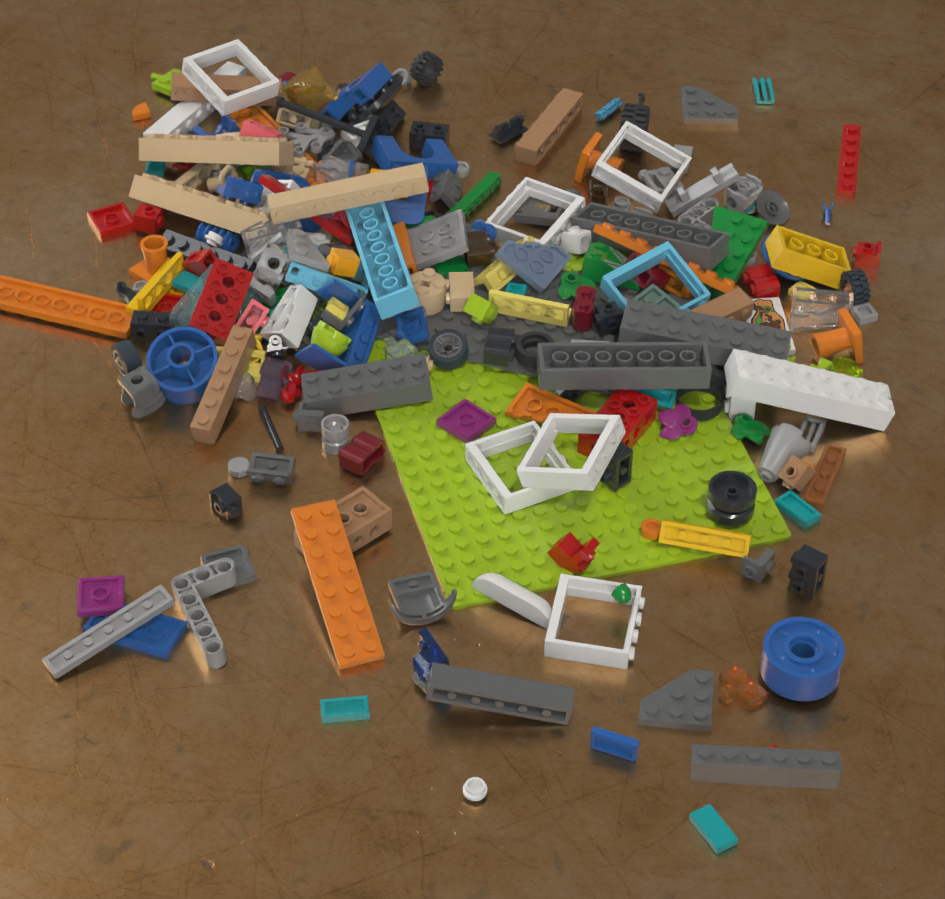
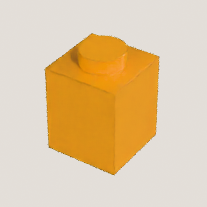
M333 247L326 258L330 264L329 270L333 275L355 277L361 261L353 250Z

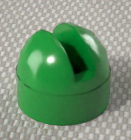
M626 583L619 585L611 593L612 597L621 604L628 603L632 596L631 590Z

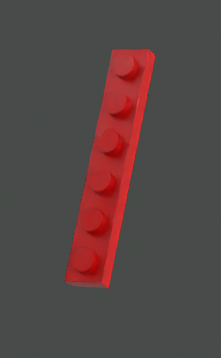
M843 124L836 196L855 198L862 126Z

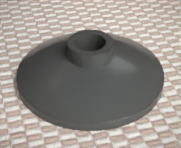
M765 190L759 195L756 200V206L760 216L771 225L780 226L784 224L789 218V206L783 196L773 190Z

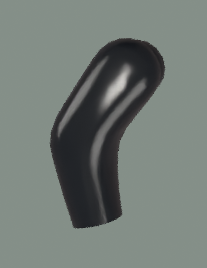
M118 282L115 285V293L126 304L137 294L127 287L124 282Z

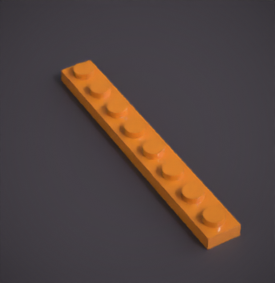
M607 222L595 224L593 232L642 255L658 247L656 245L654 247L648 245L649 242L645 239L632 238V234L625 230H620L619 232L614 229V225ZM665 260L661 262L662 264L670 267ZM691 261L686 263L701 282L715 289L728 293L739 288L735 285V281L729 278L721 279L717 277L718 274L714 271L699 269V264Z

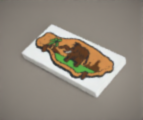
M779 297L752 299L754 301L752 316L744 320V322L790 331ZM792 337L790 340L791 348L787 356L795 355L796 349Z

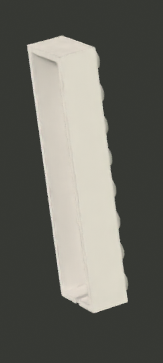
M733 349L724 365L729 396L885 431L895 415L893 402L890 400L889 387L881 382L869 381L864 378L848 376L843 373L831 372L805 364H797L738 349Z

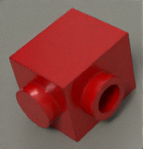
M141 203L133 214L134 229L156 235L165 224L163 208Z

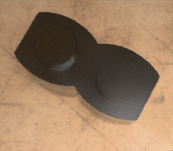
M485 230L467 231L469 251L464 253L467 267L491 264V258H494V248L491 246L490 235H486Z

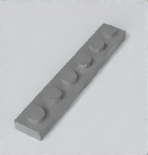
M160 584L42 658V661L54 678L57 679L175 604L174 599Z

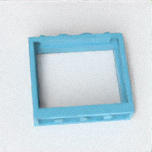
M669 241L602 276L600 288L610 301H614L618 308L622 309L624 315L627 301L617 290L616 286L665 260L695 297L694 300L677 309L689 311L709 302L711 296L710 292Z
M321 253L326 259L328 255ZM291 261L285 281L293 284H302L305 288L316 292L334 279L356 293L359 289V295H362L363 292L367 294L369 289L366 274L362 272L363 265L361 261L355 277L347 278L361 282L362 285ZM296 267L300 268L298 273L294 271Z

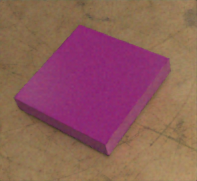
M463 399L436 420V425L464 443H469L494 426L497 418L467 399Z
M124 575L78 578V618L109 616L124 608Z

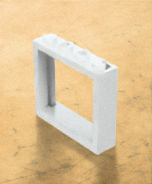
M239 39L183 58L182 73L222 116L278 96L280 85L278 78ZM236 56L262 84L227 96L201 68Z
M626 121L595 164L591 176L657 213L687 170L692 157ZM624 139L679 169L662 194L657 193L607 164Z
M525 177L515 190L506 197V200L496 208L495 212L487 218L486 224L489 223L494 226L497 231L494 240L503 244L507 240H513L516 243L519 240L530 237L503 227L530 196L566 209L540 240L534 238L535 242H539L540 245L559 244L561 242L560 233L572 226L571 217L586 207L585 198Z
M550 413L517 468V476H519L522 486L526 488L594 491L626 432L620 415ZM558 433L601 434L582 469L539 467Z
M535 420L465 444V460L504 514L573 491L568 489L528 487L510 493L486 460L488 456L529 442L533 443L541 429ZM553 442L544 460L550 468L573 469L567 464L565 457L557 451Z
M560 574L545 638L544 656L627 669L629 660H634L635 647L632 646V643H637L639 630L635 628L641 625L642 613L639 612V609H644L645 598L641 597L642 586L626 584L630 588L632 596L630 601L625 604L632 605L624 648L616 649L559 640L558 635L567 596L618 603L611 593L623 583Z

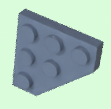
M507 240L495 254L499 260L539 293L546 289L572 258L558 244L550 243L547 246L540 245L539 242L526 241L524 244L515 243L513 240Z

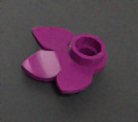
M677 404L674 410L665 409L657 414L659 420L665 425L659 434L664 439L674 440L682 435L690 436L698 428L696 418L691 416V410L686 405Z

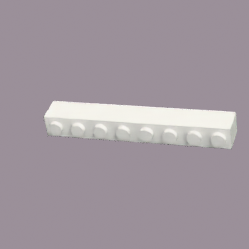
M227 61L213 73L247 76L246 67ZM180 101L143 133V138L146 137V134L187 135L192 131L193 127H196L208 115L214 112L216 108L210 102Z

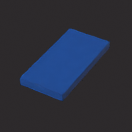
M159 614L117 640L114 644L168 659L185 632L187 621ZM109 616L90 617L82 629L83 633Z

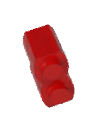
M767 263L746 266L741 274V281L743 284H746L748 293L753 299L779 297V281L773 275Z

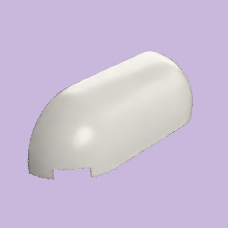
M486 573L473 581L472 588L548 629L552 608L542 597L497 573Z

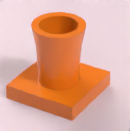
M596 132L581 152L574 181L581 183L589 170L593 171L595 164L603 153L598 151L602 134ZM612 156L607 164L621 171L624 159Z
M149 235L141 240L140 247L144 260L128 269L129 276L137 281L144 280L148 282L167 260H171L167 257L168 241L165 237Z
M846 307L838 309L839 328L811 334V343L818 360L820 357L825 359L847 349L856 365L864 362L862 333Z

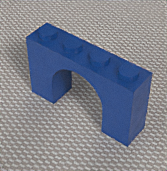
M379 62L338 91L318 113L339 121L356 103L361 106L370 100L393 75L382 62Z
M375 135L370 150L381 170L423 163V166L428 165L430 167L429 179H434L438 173H443L448 169L455 175L459 166L442 139L426 138L421 152L423 158H416L402 151L393 136Z

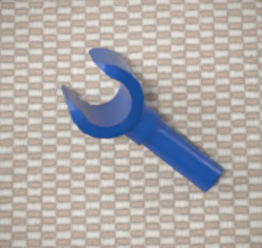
M824 202L822 203L826 225H830L833 202H831L830 208H826Z

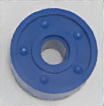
M175 327L163 332L153 341L147 353L146 365L147 370L157 380L160 391H162L166 400L177 404H193L201 401L218 362L219 354L213 340L205 332L194 327ZM189 360L185 364L178 365L182 361Z
M808 617L783 619L771 626L764 637L760 662L761 676L771 690L785 698L796 701L821 699L833 692L840 681L845 654L844 643L840 635L822 621Z

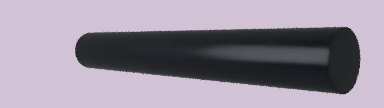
M261 405L258 407V411L276 452L280 453L284 450V447L266 406Z

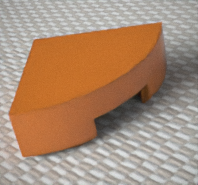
M146 102L137 105L132 111L133 121L151 117Z

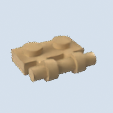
M294 157V165H272L269 171L299 175L308 180L311 175L310 168H314L315 161L309 160L307 157Z

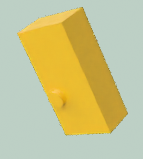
M776 225L765 241L771 267L790 273L793 276H799L840 290V286H842L840 283L842 273L851 270L844 247Z

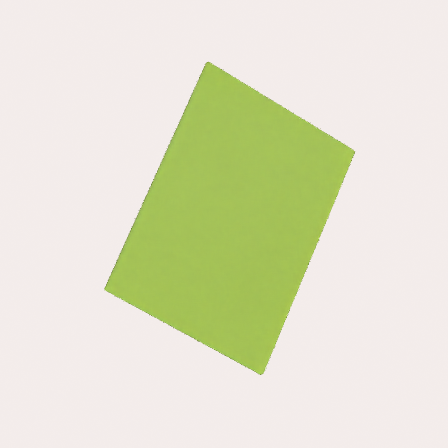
M618 251L627 258H629L631 255V252L628 251ZM586 252L582 254L569 253L572 258L563 267V270L582 274L583 260ZM374 339L367 363L425 353V356L428 357L430 354L428 351ZM469 361L453 370H443L433 364L431 373L428 372L433 400L374 410L445 598L449 597L453 589L457 590L452 610L495 601L472 588L473 581L486 573L500 574L529 591L537 593L556 589L560 574L604 579L720 554L659 543V539L648 540L641 535V524L647 519H656L661 523L663 519L752 534L749 548L782 542L791 538L790 530L764 482L760 479L741 440H737L731 432L733 425L727 414L723 412V407L715 418L697 421L698 428L694 434L690 436L682 435L674 440L660 437L659 434L665 425L656 416V420L632 447L631 482L615 492L599 480L594 491L573 490L508 514L502 512L465 460L466 443L437 426L436 420L463 399H467L497 418L496 424L475 440L528 423L530 421L506 417L505 411L526 383L539 387L538 378ZM546 390L548 392L555 394V390ZM586 390L574 403L598 412L610 396ZM702 391L688 392L680 397L684 405L696 410L711 409L719 403L714 396ZM676 397L674 400L672 410H674L676 406ZM657 408V414L663 411L662 409ZM537 423L538 426L542 428L543 424ZM558 433L553 441L557 451L565 457L570 468L582 469L588 457L577 452L579 433ZM532 442L486 457V460L510 493L526 488L522 486L519 476H517V468ZM543 458L539 467L550 468ZM738 471L745 473L755 481L757 485L755 512L752 519L746 524L731 527L720 525L707 514L708 485L711 478L717 473ZM569 532L582 545L593 537L600 543L594 550L596 552L594 559L580 573H572L561 568L547 554L551 547Z

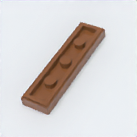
M828 443L825 444L815 468L816 472L812 476L803 500L813 508L824 509L846 455V448Z

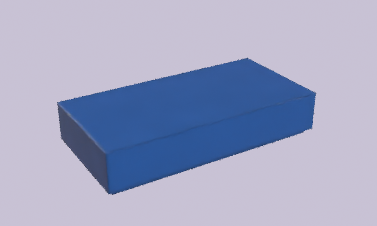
M596 726L593 727L590 748L636 762L639 756L640 740Z

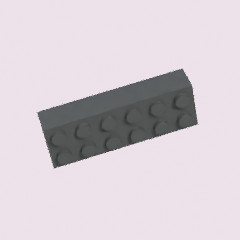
M425 353L301 374L305 409L324 411V418L331 414L347 415L433 400Z

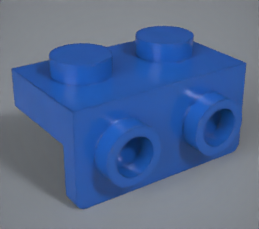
M227 176L225 185L218 184L216 192L222 194L221 198L231 201L233 198L240 199L239 203L250 206L251 203L259 205L264 187Z
M423 306L394 316L398 329H396L397 336L400 341L403 340L407 347L430 338L427 314Z

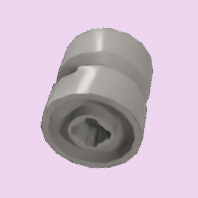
M331 414L323 418L321 422L322 447L325 452L338 455L341 448L350 443L349 420L340 414Z

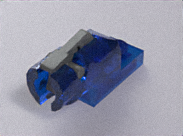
M427 628L418 631L420 641L417 643L421 652L413 656L414 673L412 674V680L427 694L428 677L432 663L450 664L448 657Z

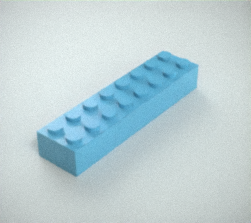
M385 202L346 209L345 211L381 319L393 317L396 314L420 306Z

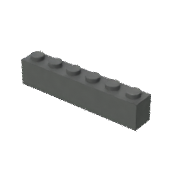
M432 663L428 677L426 700L567 725L573 710L574 688Z
M692 744L691 782L838 790L841 775L840 752Z

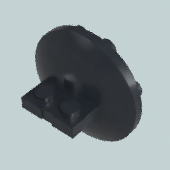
M398 73L394 74L370 100L361 106L356 103L353 106L355 109L350 110L345 115L347 118L346 124L351 126L369 120L373 114L382 119L391 128L387 135L389 136L406 115L404 110L394 101L403 82V77Z

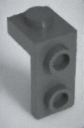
M363 292L343 321L326 308L321 317L325 323L341 331L344 325L349 327L355 319L352 316L356 310L360 312L367 302L364 299L367 294Z

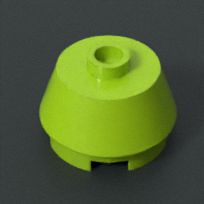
M320 320L317 326L313 328L310 343H315L332 355L339 357L349 349L348 345L352 339Z

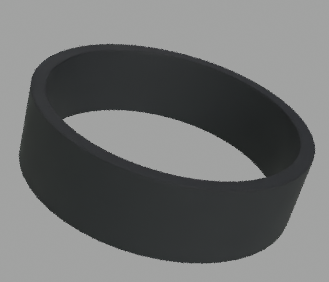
M710 383L709 389L677 390L676 405L683 404L680 397L692 391L709 393L718 400L719 403L711 409L696 410L689 408L691 416L695 417L697 421L713 419L721 412L723 394L716 385Z

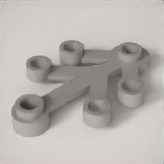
M304 122L295 124L296 133L289 132L287 127H280L278 131L284 133L283 138L294 139L291 142H294V156L297 158L305 156V151L310 143L311 151L313 153H320L324 143H328L329 140L332 142L335 137V132L329 127H322L318 130L306 127Z

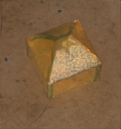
M316 65L302 69L280 88L289 102L315 112L330 99L336 100L338 98V93L332 91Z

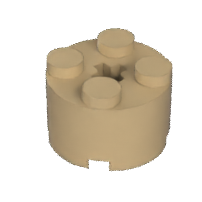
M426 268L423 271L410 275L420 302L418 307L423 306L427 315H434L442 311L446 303L445 279L432 268Z

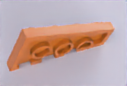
M526 383L506 409L505 416L530 422L535 420L536 423L543 424L550 413L596 414L597 412L546 390H539V387Z

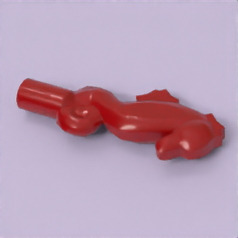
M298 366L294 373L288 374L287 379L290 382L287 384L286 389H281V398L287 404L293 403L295 398L302 395L300 389L297 388L301 386V374L304 370L302 366Z

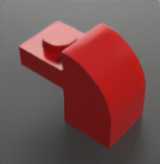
M569 532L560 538L547 554L561 568L572 573H580L594 559L596 554L594 550L600 543L593 537L582 545Z

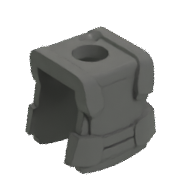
M143 365L117 379L122 387V404L129 405L134 403L132 408L134 418H142L153 413L166 401V397L160 391L157 380Z

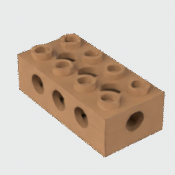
M364 486L336 502L352 553L392 529V509ZM294 527L295 547L303 553L296 528Z

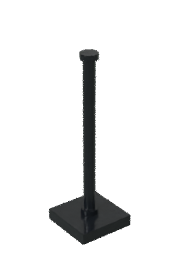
M279 97L276 101V107L289 109L362 137L357 149L368 159L375 162L376 160L370 151L375 135L387 136L391 129L382 119L373 114L364 131L286 101L283 97Z

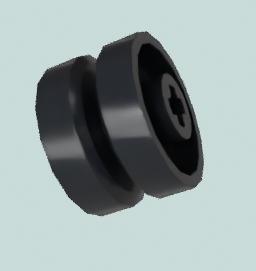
M723 471L714 475L708 485L706 510L709 517L718 524L728 527L740 526L749 522L755 512V500L757 497L755 481L745 473L738 471Z

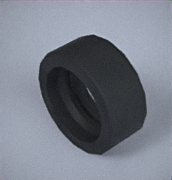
M538 331L526 332L520 335L516 341L515 356L517 361L525 367L537 369V353H530L525 349L537 347L538 343H555L553 338L546 333Z

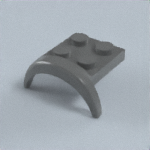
M432 571L388 580V588L395 603V606L393 602L390 603L391 610L394 616L406 625H424L437 621L450 611L456 600L457 590L453 589L449 597L444 601Z

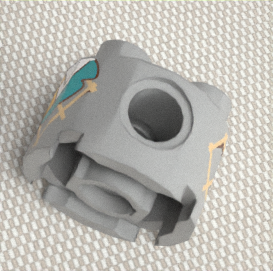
M745 174V177L740 176V180L724 189L723 208L749 215L758 211L756 200L762 193L763 187L762 181L751 174Z
M268 241L253 276L273 288L275 285L279 287L284 277V273H282L283 267L288 268L291 262L288 250ZM274 261L278 264V268L271 269L268 263Z

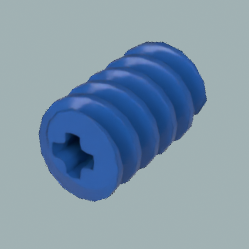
M202 222L196 232V240L206 243L207 240L204 236L208 235L209 231H212L223 238V245L218 248L232 253L237 251L240 245L238 233L234 235L232 231L227 232L226 229H220L218 226L214 227L212 224L207 225L206 222Z

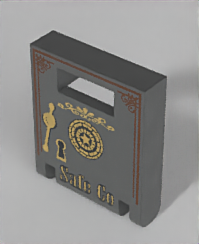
M529 196L515 212L513 220L517 223L552 226L566 209L555 206L556 213H551L555 205Z

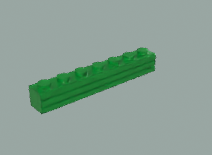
M490 171L448 212L451 213L462 209L465 217H468L485 198H488L489 194L493 193L501 185V174Z

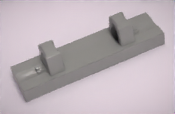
M732 163L720 170L716 166L709 170L711 175L685 190L683 186L677 188L678 194L665 201L673 217L693 207L702 199L710 197L740 180L741 178Z

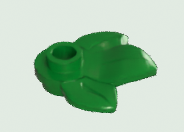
M565 272L560 279L561 285L558 288V294L563 301H566L571 296L575 298L576 289L579 286L594 287L595 290H597V286L587 277H579L574 272Z
M737 414L734 418V425L731 428V432L737 440L747 437L758 445L762 443L764 436H770L771 433L764 423L753 420L748 414Z

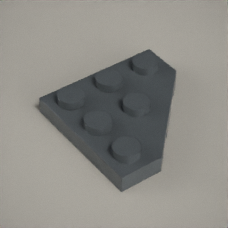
M681 86L683 124L738 125V111L736 107L700 87Z
M690 669L640 700L638 725L710 732L714 671Z

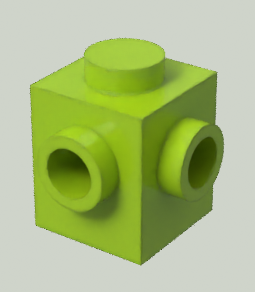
M471 293L463 311L472 315L471 320L480 325L483 322L491 325L492 321L497 317L499 306L475 293Z

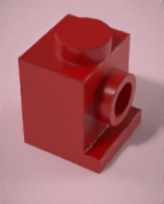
M878 241V244L858 242L857 246H853L852 258H855V266L878 269L882 241Z

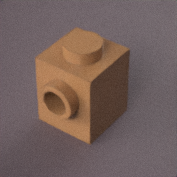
M792 454L777 476L784 480L781 484L789 490L793 491L795 488L802 492L816 471Z

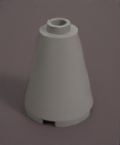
M781 423L780 426L776 424L772 428L757 469L762 481L768 483L778 480L780 477L777 475L792 454L800 460L808 454L811 449V443L808 438L805 440L802 437L803 432L800 429L787 423Z

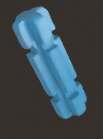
M614 98L611 103L609 102L601 110L595 113L597 120L603 121L607 116H610L623 105L621 98Z

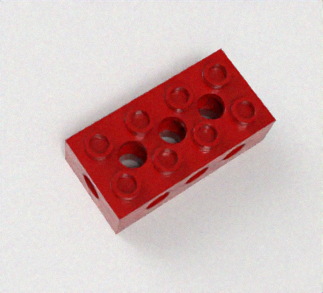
M216 257L187 327H194L205 332L213 340L215 346L224 347L254 273Z
M616 389L596 415H620L626 431L621 441L632 449L656 420L658 400L633 389ZM579 433L577 452L589 457L601 434Z

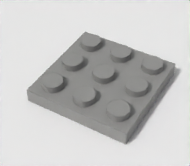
M462 209L407 229L410 234L418 270L426 269L429 266L444 262L447 259L469 251L465 215Z

